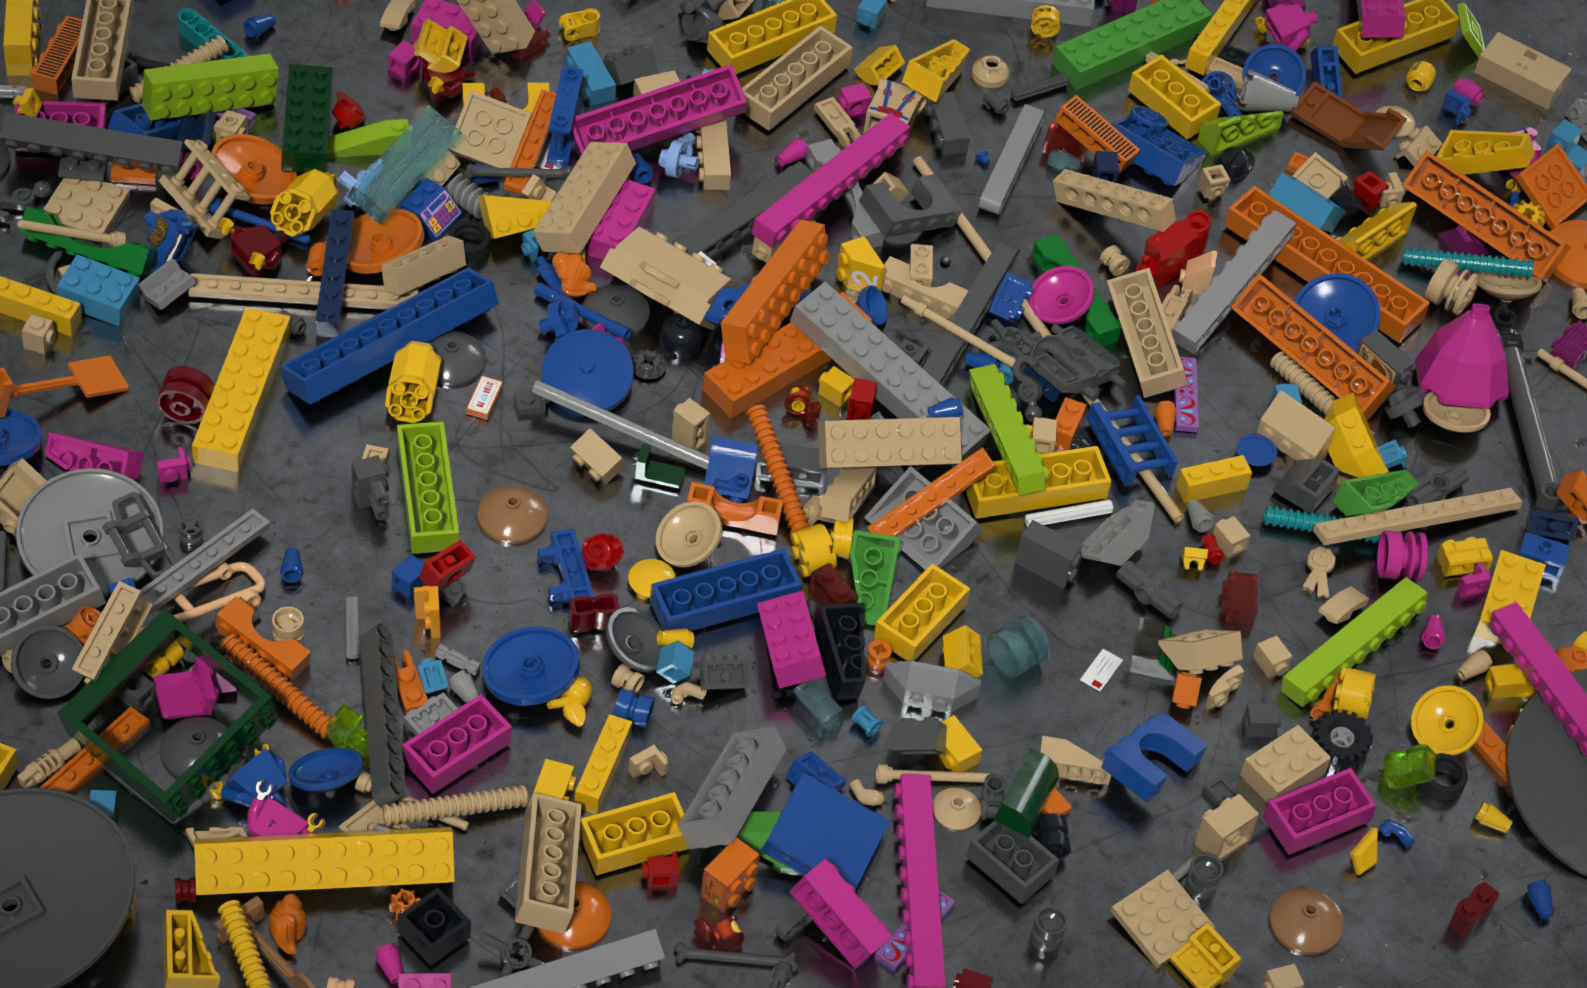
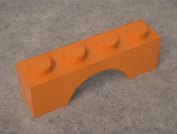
M691 482L687 502L699 501L710 505L719 515L722 525L777 535L784 500L760 496L757 500L750 503H736L723 498L714 486Z
M235 596L217 613L215 627L223 636L236 634L238 636L237 639H242L243 643L249 646L248 649L252 648L254 653L260 655L259 658H264L265 663L268 662L271 667L276 669V673L280 672L282 677H286L288 682H292L309 665L311 651L293 638L285 641H270L261 637L253 627L255 610Z

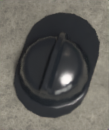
M1229 147L1222 151L1213 166L1222 164L1230 178V182H1237L1243 179L1253 168L1255 157L1251 152L1242 147Z
M1340 179L1342 185L1329 197V200L1346 210L1344 216H1353L1363 211L1371 218L1374 217L1371 209L1351 191L1343 179Z

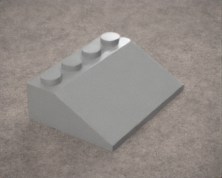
M910 466L864 518L870 524H873L925 488L930 482ZM949 500L897 537H901V550L924 570L932 563L941 569L968 548L983 529L977 521L952 500Z

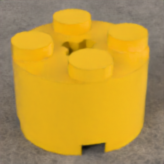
M816 524L790 533L794 545L791 546V552L795 560H800L799 568L803 578L837 566L835 552L832 553L830 547L833 543L823 524Z
M1342 667L1340 680L1343 682L1337 685L1335 698L1337 699L1335 700L1333 710L1338 709V713H1341L1343 709L1348 710L1347 714L1352 715L1354 712L1358 714L1357 719L1364 718L1366 720L1372 701V692H1374L1376 674Z

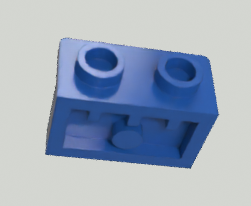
M812 751L795 758L786 775V778L795 785L804 772L837 790L844 788L847 782L845 778Z

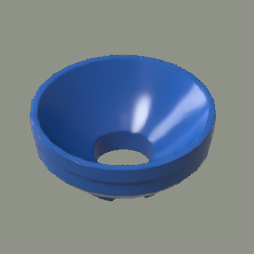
M874 285L863 288L855 304L872 319L873 325L884 324L888 317V309L883 294Z

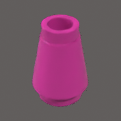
M801 138L793 139L776 155V160L783 167L806 157L808 146Z
M1430 615L1427 619L1422 634V641L1427 648L1438 649L1445 642L1442 619L1438 615Z
M389 943L376 950L377 956L375 959L390 980V983L396 984L399 983V973H404L400 949L396 948L394 943Z

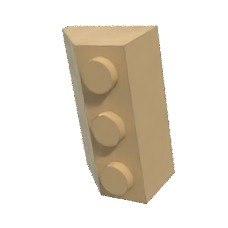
M1281 390L1261 418L1257 434L1270 439L1281 452L1287 454L1295 461L1315 458L1324 459L1327 456L1336 428Z
M1202 629L1158 640V645L1179 670H1189V674H1201L1203 669L1217 670L1218 665L1232 666L1234 661L1243 659L1241 631Z

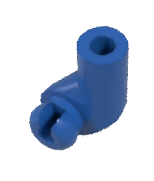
M1388 819L1379 826V830L1383 835L1389 836L1393 832L1406 848L1415 842L1410 832L1400 823Z

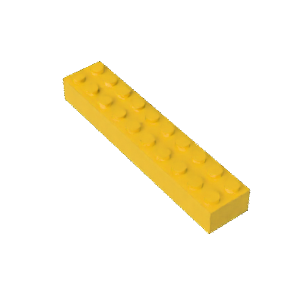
M451 827L195 839L194 843L196 895L455 882L453 831Z

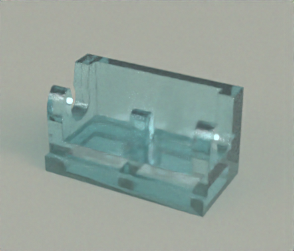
M815 679L803 682L793 690L796 698L812 712L827 731L831 730L830 725L834 721L838 725L844 721L842 708Z

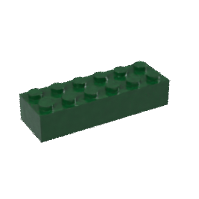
M289 64L281 171L306 173L317 169L324 173L326 172L333 67Z

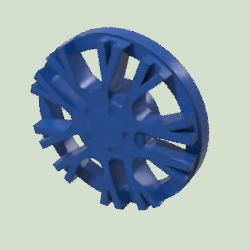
M1133 106L1130 110V119L1136 121V124L1139 126L1147 125L1148 130L1161 132L1162 130L1165 131L1168 125V120L1163 115L1150 108Z

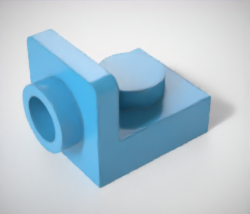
M535 229L523 233V242L521 244L524 255L529 256L533 262L538 258V249H541L533 233Z
M1396 439L1378 447L1388 469L1400 463L1403 469L1407 468L1405 459L1409 457L1404 446H1398Z
M433 658L419 661L420 665L415 669L418 672L426 695L449 688L441 659L434 661Z

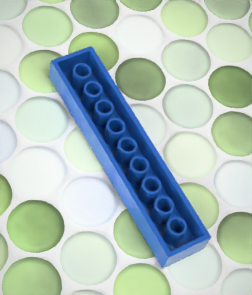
M469 267L282 364L280 369L286 389L308 404L319 402L325 396L336 393L342 387L357 382L361 377L376 372L380 367L393 362L396 351L405 347L410 341L432 342L438 336L453 331L455 327L470 322L474 317L482 313L489 312L491 308L499 305L493 281Z

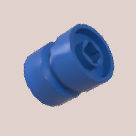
M622 688L618 694L613 715L626 720L631 719L633 725L646 729L652 716L655 698L643 694L636 698V694L633 691Z

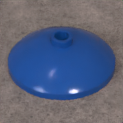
M1268 44L1259 47L1249 55L1243 67V81L1245 76H1250L1247 73L1249 69L1268 78L1275 76L1277 77L1276 82L1296 91V96L1302 91L1306 80V69L1301 57L1293 49L1281 44Z
M334 747L317 750L301 757L292 764L288 771L289 780L295 787L308 792L325 793L335 791L344 787L358 776L363 768V759L359 752L350 748Z

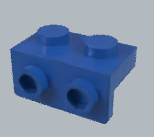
M1006 272L988 313L1011 324L1015 318L1019 320L1024 310L1021 304L1024 298L1029 299L1033 287L1030 286L1032 280L1027 279L1026 281Z

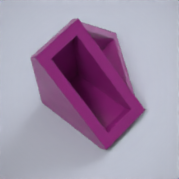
M1461 226L1437 233L1453 254L1454 251L1457 254L1464 252V255L1471 253L1472 256L1474 254L1481 256V254L1486 255L1488 253V250L1478 237Z

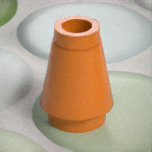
M1161 401L1157 403L1154 409L1157 425L1163 436H1170L1173 434L1177 409L1174 407L1173 402Z

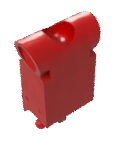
M1203 210L1192 211L1186 216L1184 221L1179 220L1170 225L1164 232L1160 231L1147 238L1144 255L1141 257V262L1137 265L1136 271L1149 268L1152 277L1156 281V289L1180 275L1181 269L1186 268L1188 260L1206 254L1211 225L1210 215Z

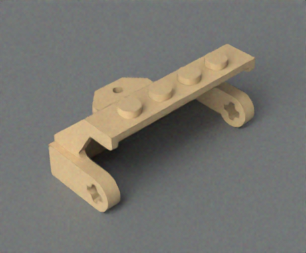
M641 227L635 229L615 249L610 248L600 268L701 326L711 330L718 326V324L705 320V314L713 305L719 290H723L725 287L735 288L737 281L722 273L723 268L714 263L709 266L704 263V257L693 253L691 256L685 252L687 248L677 242L672 245L667 242V236L658 231L656 234H653Z

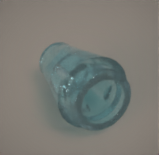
M1058 148L1056 150L1051 149L1047 166L1052 167L1054 170L1067 169L1078 171L1080 158Z

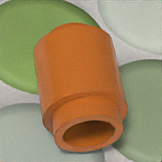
M315 243L309 250L306 269L314 276H322L326 251L325 243Z

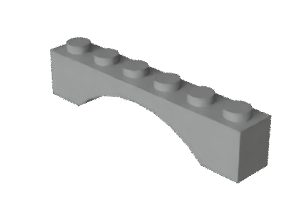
M832 139L808 145L806 161L814 173L841 151L838 146H835ZM856 181L851 189H846L842 193L849 202L853 214L850 237L854 240L865 236L872 248L882 246L884 235L859 202L863 192L859 187V182Z

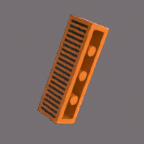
M66 15L63 22L58 24L56 34L49 39L47 49L41 53L37 66H34L31 70L30 78L33 80L34 89L54 95L60 93L74 68L82 19Z
M1077 95L1060 108L1054 119L1094 155L1096 151L1117 152L1119 174L1133 163L1140 151L1137 146Z

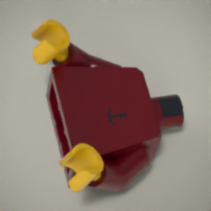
M417 40V41L414 43V45H413V47H414L415 49H416V45H417L418 40ZM422 58V74L434 101L446 97L453 99L462 92V84L465 83L466 78L475 77L473 64L464 66L460 64L452 72L440 73L428 69L429 62Z
M224 217L221 219L218 227L222 228L221 233L224 236L230 235L231 252L254 277L265 270H274L282 257L281 244L287 241L284 231L279 230L271 233L265 225L239 227L234 225L228 218Z

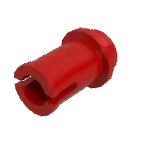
M1207 534L1203 536L1201 542L1204 548L1208 549L1207 561L1211 564L1220 563L1223 560L1224 552L1219 548L1215 535Z

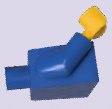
M263 744V751L260 752L254 749L255 757L225 783L227 786H223V783L219 780L215 783L216 790L209 788L210 795L215 800L224 798L250 807L254 796L258 795L256 785L258 782L263 781L260 787L262 792L266 793L270 784L273 786L272 792L266 795L264 799L267 800L270 797L284 806L287 804V801L279 793L287 783L284 760L274 752L269 751L268 744Z

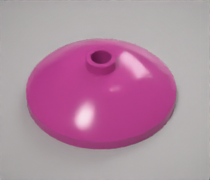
M1056 267L1043 273L1033 283L1029 305L1041 321L1049 324H1066L1078 319L1089 309L1094 299V285L1089 275L1077 267Z

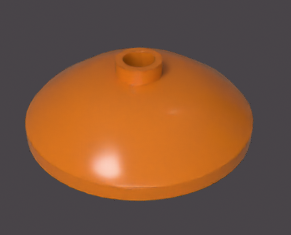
M575 882L574 904L578 906L573 908V915L564 934L538 928L540 933L556 946L566 949L589 947L601 940L610 927L612 912L608 899L599 889L585 882Z

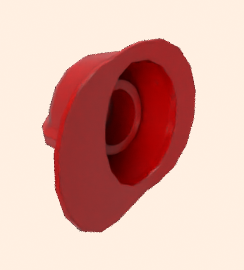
M341 91L337 92V102L332 114L337 119L338 127L340 129L345 127L354 129L362 121H366L365 113L361 106L349 95Z

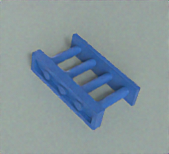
M562 66L548 132L553 133L546 164L560 167L569 165L573 147V139L570 132L573 118L580 115L582 100L578 99L584 69Z
M1140 395L1135 396L1129 409L1107 412L1100 402L1091 404L1086 419L1124 486L1133 484L1138 471L1162 467L1168 478L1173 476L1178 465L1177 456L1172 452ZM1133 417L1137 425L1117 429L1111 421ZM1143 434L1147 442L1126 446L1120 437ZM1152 450L1157 459L1135 462L1130 454Z

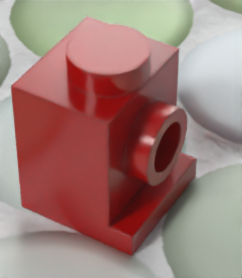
M1371 171L1363 176H1358L1353 183V192L1369 204L1368 207L1370 209L1379 204L1382 192L1389 188L1386 182Z
M672 852V855L668 857L662 855L647 858V863H642V879L647 878L648 888L678 887L679 865L677 852Z

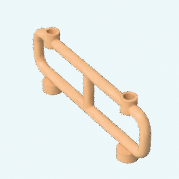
M224 561L184 591L219 578L226 580L233 573L239 571L247 573L256 585L195 608L180 593L173 599L184 612L173 616L183 623L225 607L235 596L255 609L261 602L259 593L265 588V579L251 564L235 562L228 565Z

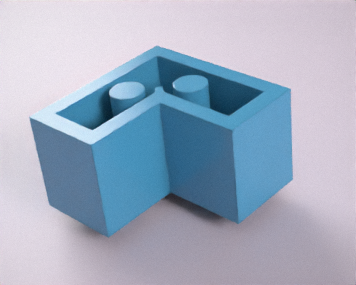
M1564 119L1551 132L1544 153L1559 143L1583 177L1587 173V150L1577 145L1582 129Z

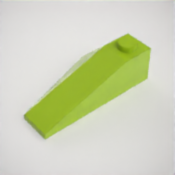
M1282 111L1222 117L1207 121L1201 125L1197 140L1211 156H1214L1226 148L1236 147L1279 129L1284 113Z
M407 118L383 119L328 137L327 158L410 153V131Z

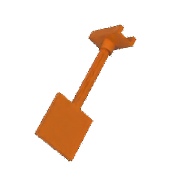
M110 355L68 362L67 366L73 376L20 385L13 384L6 370L0 368V418L5 417L9 399L16 398L22 394L78 385L86 398L129 391L130 387Z

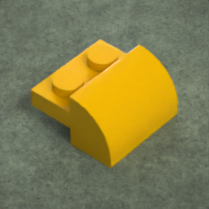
M428 18L423 22L415 53L429 62L428 69L440 73H449L460 66L468 36L451 25L444 29Z
M1208 922L1189 937V941L1169 957L1171 963L1195 988H1214L1219 983L1223 985L1241 964V957Z

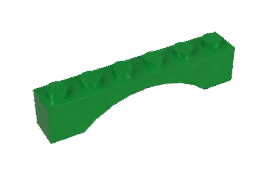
M26 206L22 220L63 226L55 213L35 206ZM20 228L18 231L25 234V238L34 242L39 240L45 241V245L50 248H65L66 253L70 255L82 254L96 262H105L107 266L127 270L128 274L139 278L141 275L150 274L157 251L155 248L138 242H128L117 247L102 248L90 245L78 238Z
M1058 234L1034 241L1031 256L1041 271L1046 272L1060 266H1073L1081 269L1076 257L1072 256L1067 244L1061 240ZM1094 287L1093 302L1085 312L1086 327L1084 332L1101 346H1105L1118 341L1122 328L1120 321L1114 317L1109 305L1103 301L1098 289Z

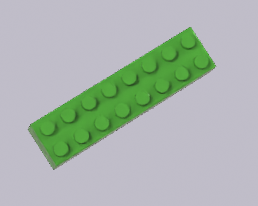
M1160 0L1057 45L1052 64L1061 74L1065 73L1069 79L1068 82L1076 90H1079L1146 60V54H1149L1151 51L1160 54L1194 39L1196 34H1201L1213 14L1199 0Z

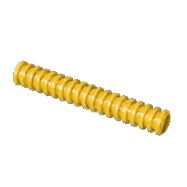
M232 900L222 904L218 908V912L222 914L221 920L225 921L223 926L227 929V935L230 936L229 941L233 943L232 949L236 950L234 953L235 957H239L237 962L241 965L240 970L244 972L243 978L247 979L245 982L246 986L249 988H270L271 982L267 980L268 974L264 973L265 967L261 966L263 961L259 958L260 953L256 951L257 945L253 944L255 940L253 937H250L252 932L248 929L249 924L245 922L246 917L242 915L244 911L242 908H239L241 903Z

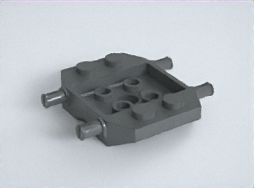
M1056 323L1051 328V331L1056 335H1047L1037 339V341L1031 338L1030 335H1026L1022 340L1023 343L1031 348L1032 352L1030 355L1037 357L1040 361L1039 366L1031 367L1062 393H1084L1094 401L1098 398L1099 393L1092 389L1093 387L1108 381L1114 382L1120 389L1127 385V381L1118 375L1121 361L1087 333L1075 326L1063 329ZM1046 351H1049L1053 355V357H1051ZM1060 363H1063L1065 366H1067L1069 368V371Z

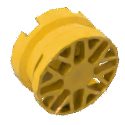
M1049 5L1035 8L1031 16L1032 32L1035 35L1040 34L1043 38L1055 36L1060 30V12L1055 7Z

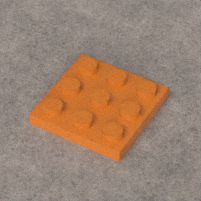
M1559 143L1552 146L1529 164L1528 167L1514 176L1529 199L1533 200L1534 206L1540 205V211L1545 212L1543 219H1545L1550 229L1556 227L1587 202V184Z

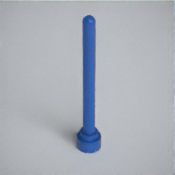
M215 196L209 205L208 212L214 214L224 199ZM229 207L225 213L256 226L265 225L272 232L278 231L271 221L239 209ZM286 234L288 238L305 244L311 240L310 236L306 234H301L297 237Z

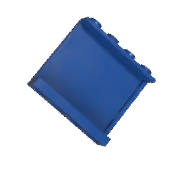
M803 772L760 851L803 876L826 858L829 863L836 866L839 875L844 881L850 883L856 890L890 821L883 818L881 814L862 806L860 802L844 796L837 789L823 784L816 777Z

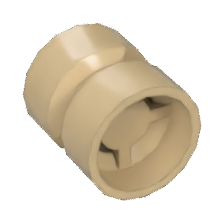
M290 606L281 607L276 610L272 616L273 641H285L293 638L302 645L304 643V617L302 612Z

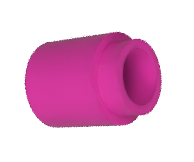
M1459 78L1452 90L1472 99L1470 106L1479 105L1485 96L1483 94L1484 89L1468 78Z

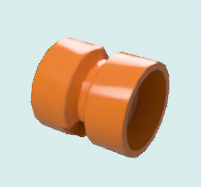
M90 606L81 607L65 629L74 634L84 647L101 612Z

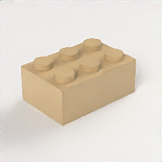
M1297 725L1246 758L1240 776L1268 804V801L1307 786L1326 773L1331 757Z

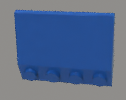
M1131 115L1112 122L1114 128L1140 149L1132 165H1139L1144 168L1147 174L1158 176L1166 185L1175 186L1182 183L1208 155L1207 151L1167 128L1165 131L1156 132L1155 130H1148L1147 125L1139 126L1136 124V121L1130 119Z

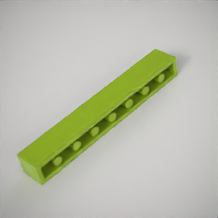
M995 364L969 369L971 390L988 427L991 429L992 437L1018 495L1046 490L1045 480L1049 479L1047 468L1042 466L1041 455L1039 452H1036L1033 438L1029 439L1028 427L1023 425L1021 412H1017L1015 398H1011L1009 385H1005L1003 372H999Z
M1405 577L1283 677L1281 692L1301 707H1304L1309 702H1314L1322 691L1335 683V677L1338 674L1341 675L1342 667L1352 668L1356 663L1360 664L1366 655L1371 651H1376L1387 638L1391 639L1400 627L1408 625L1412 617L1416 614H1421L1427 606L1428 592Z

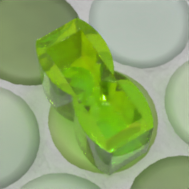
M1418 744L1406 751L1395 750L1385 755L1384 782L1391 789H1403L1412 784L1432 781L1435 779L1436 754L1428 745Z

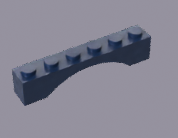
M331 209L315 321L316 336L334 338L340 334L346 271L355 227L354 211Z

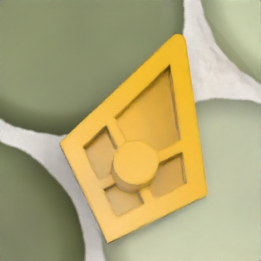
M1372 827L1350 852L1357 875H1361L1377 864V828Z

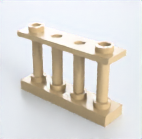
M186 139L184 143L192 152L176 175L163 174L159 182L187 215L192 217L194 223L199 226L206 237L222 239L224 235L221 233L222 228L218 227L219 222L235 199L248 201L250 197L244 191L245 188L236 182L207 149L208 146L203 141ZM197 159H199L204 166L188 188L184 184V179ZM209 173H211L216 180L200 202L196 198V193ZM221 187H223L228 194L212 216L208 212V207Z
M121 581L116 585L72 667L74 672L86 677L84 682L87 684L91 680L96 682L102 669L138 635L153 607V604L140 599L143 595L140 590Z

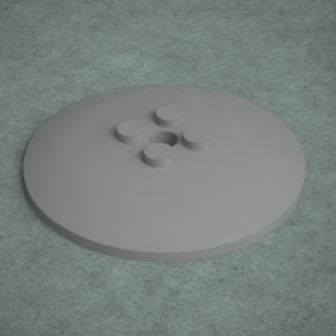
M86 468L68 471L55 476L43 483L30 495L20 512L16 527L17 547L20 557L27 570L34 576L81 553L103 596H109L108 584L127 578H132L134 584H136L147 574L142 566L124 567L121 562L122 557L110 535H106L102 528L105 523L116 520L112 502L129 493L136 492L145 509L152 516L151 521L163 541L162 517L156 502L139 483L114 471ZM135 502L127 503L118 508L122 520L140 513ZM143 525L121 534L130 553H140L154 547ZM88 534H93L97 539L94 542H87L84 540V537ZM156 560L148 563L151 568L155 564Z

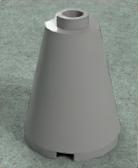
M1250 69L1247 71L1250 76H1245L1239 98L1243 100V105H1238L1240 111L1291 112L1292 108L1296 109L1299 96H1296V91Z

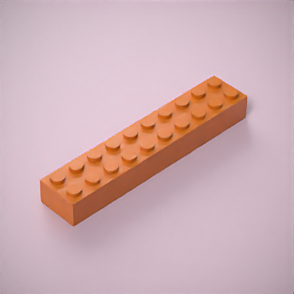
M1253 186L1229 207L1224 226L1248 241V237L1253 230H1258L1263 218L1266 215L1269 216L1274 210L1296 222L1295 235L1276 256L1275 260L1307 282L1331 273L1349 274L1364 281L1373 290L1379 302L1381 312L1379 330L1398 343L1425 319L1430 304L1429 301L1256 186Z

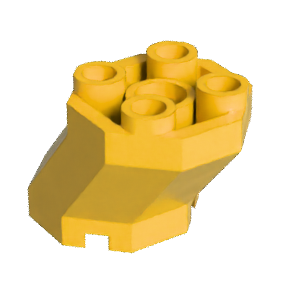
M313 169L298 176L284 192L277 195L270 211L271 221L278 231L282 230L285 234L292 237H297L312 230L331 209H334L339 191L334 185L333 176Z
M410 341L405 347L400 348L395 353L386 392L385 406L388 408L390 415L395 417L396 420L416 423L431 413L442 358L434 352L431 344Z

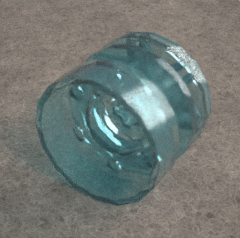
M1025 615L1012 621L1007 627H1002L993 632L987 639L991 659L996 667L1009 678H1016L1029 670L1030 666L1034 667L1049 658L1051 652L1049 641L1041 626L1034 619Z

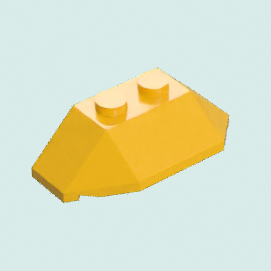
M1354 392L1334 401L1324 420L1336 428L1328 450L1335 467L1340 469L1341 472L1357 478L1388 473L1389 470Z

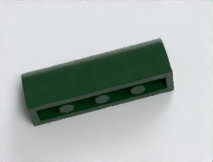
M1030 747L1000 805L994 821L1030 838L1059 778L1057 766L1052 759Z

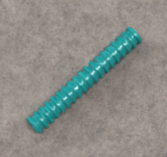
M1406 247L1403 257L1404 266L1411 264V267H1414V265L1421 267L1422 265L1424 268L1431 266V269H1434V267H1439L1444 259H1449L1459 265V272L1468 269L1472 273L1479 271V274L1486 272L1487 275L1489 273H1493V275L1498 273L1500 276L1507 274V277H1510V275H1514L1513 277L1520 276V278L1527 276V279L1532 277L1534 264L1532 259L1529 261L1522 259L1521 261L1519 258L1512 260V257L1505 259L1503 256L1501 259L1498 256L1492 258L1491 255L1484 257V254H1481V256L1474 254L1472 256L1471 253L1464 255V252L1457 254L1455 251L1453 254L1450 251L1443 253V250L1436 252L1435 249L1433 251H1430V249L1424 251L1423 248L1416 250V247H1413V249Z
M1271 505L1266 507L1264 514L1266 526L1272 524V527L1279 525V528L1286 526V529L1293 527V530L1299 528L1300 531L1307 530L1309 533L1313 531L1316 523L1338 520L1336 516L1330 518L1328 515L1322 516L1320 513L1314 515V512L1307 514V511H1303V513H1300V510L1294 512L1293 509L1288 511L1284 507L1282 509H1279L1278 506L1272 508ZM1381 535L1361 539H1364V542L1371 540L1372 543L1376 541L1379 543Z

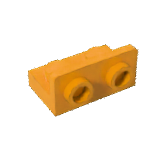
M438 586L415 587L416 619H425L426 629H431V639L441 638Z

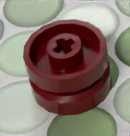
M175 366L169 369L156 398V404L160 412L179 423L196 424L202 421L215 387L213 381L204 372L193 367Z

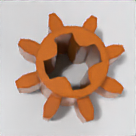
M401 889L397 895H391L392 903L389 904V912L396 913V920H398V915L421 900V898H415L414 890L410 892Z

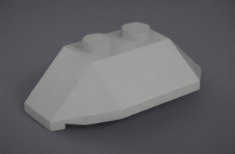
M1135 500L1130 503L1131 506L1123 508L1107 518L1081 544L1082 557L1097 562L1122 566L1149 539L1155 508L1154 502Z
M916 661L886 662L883 678L884 682L903 704L948 713L977 699L981 686V680L973 678L961 670Z

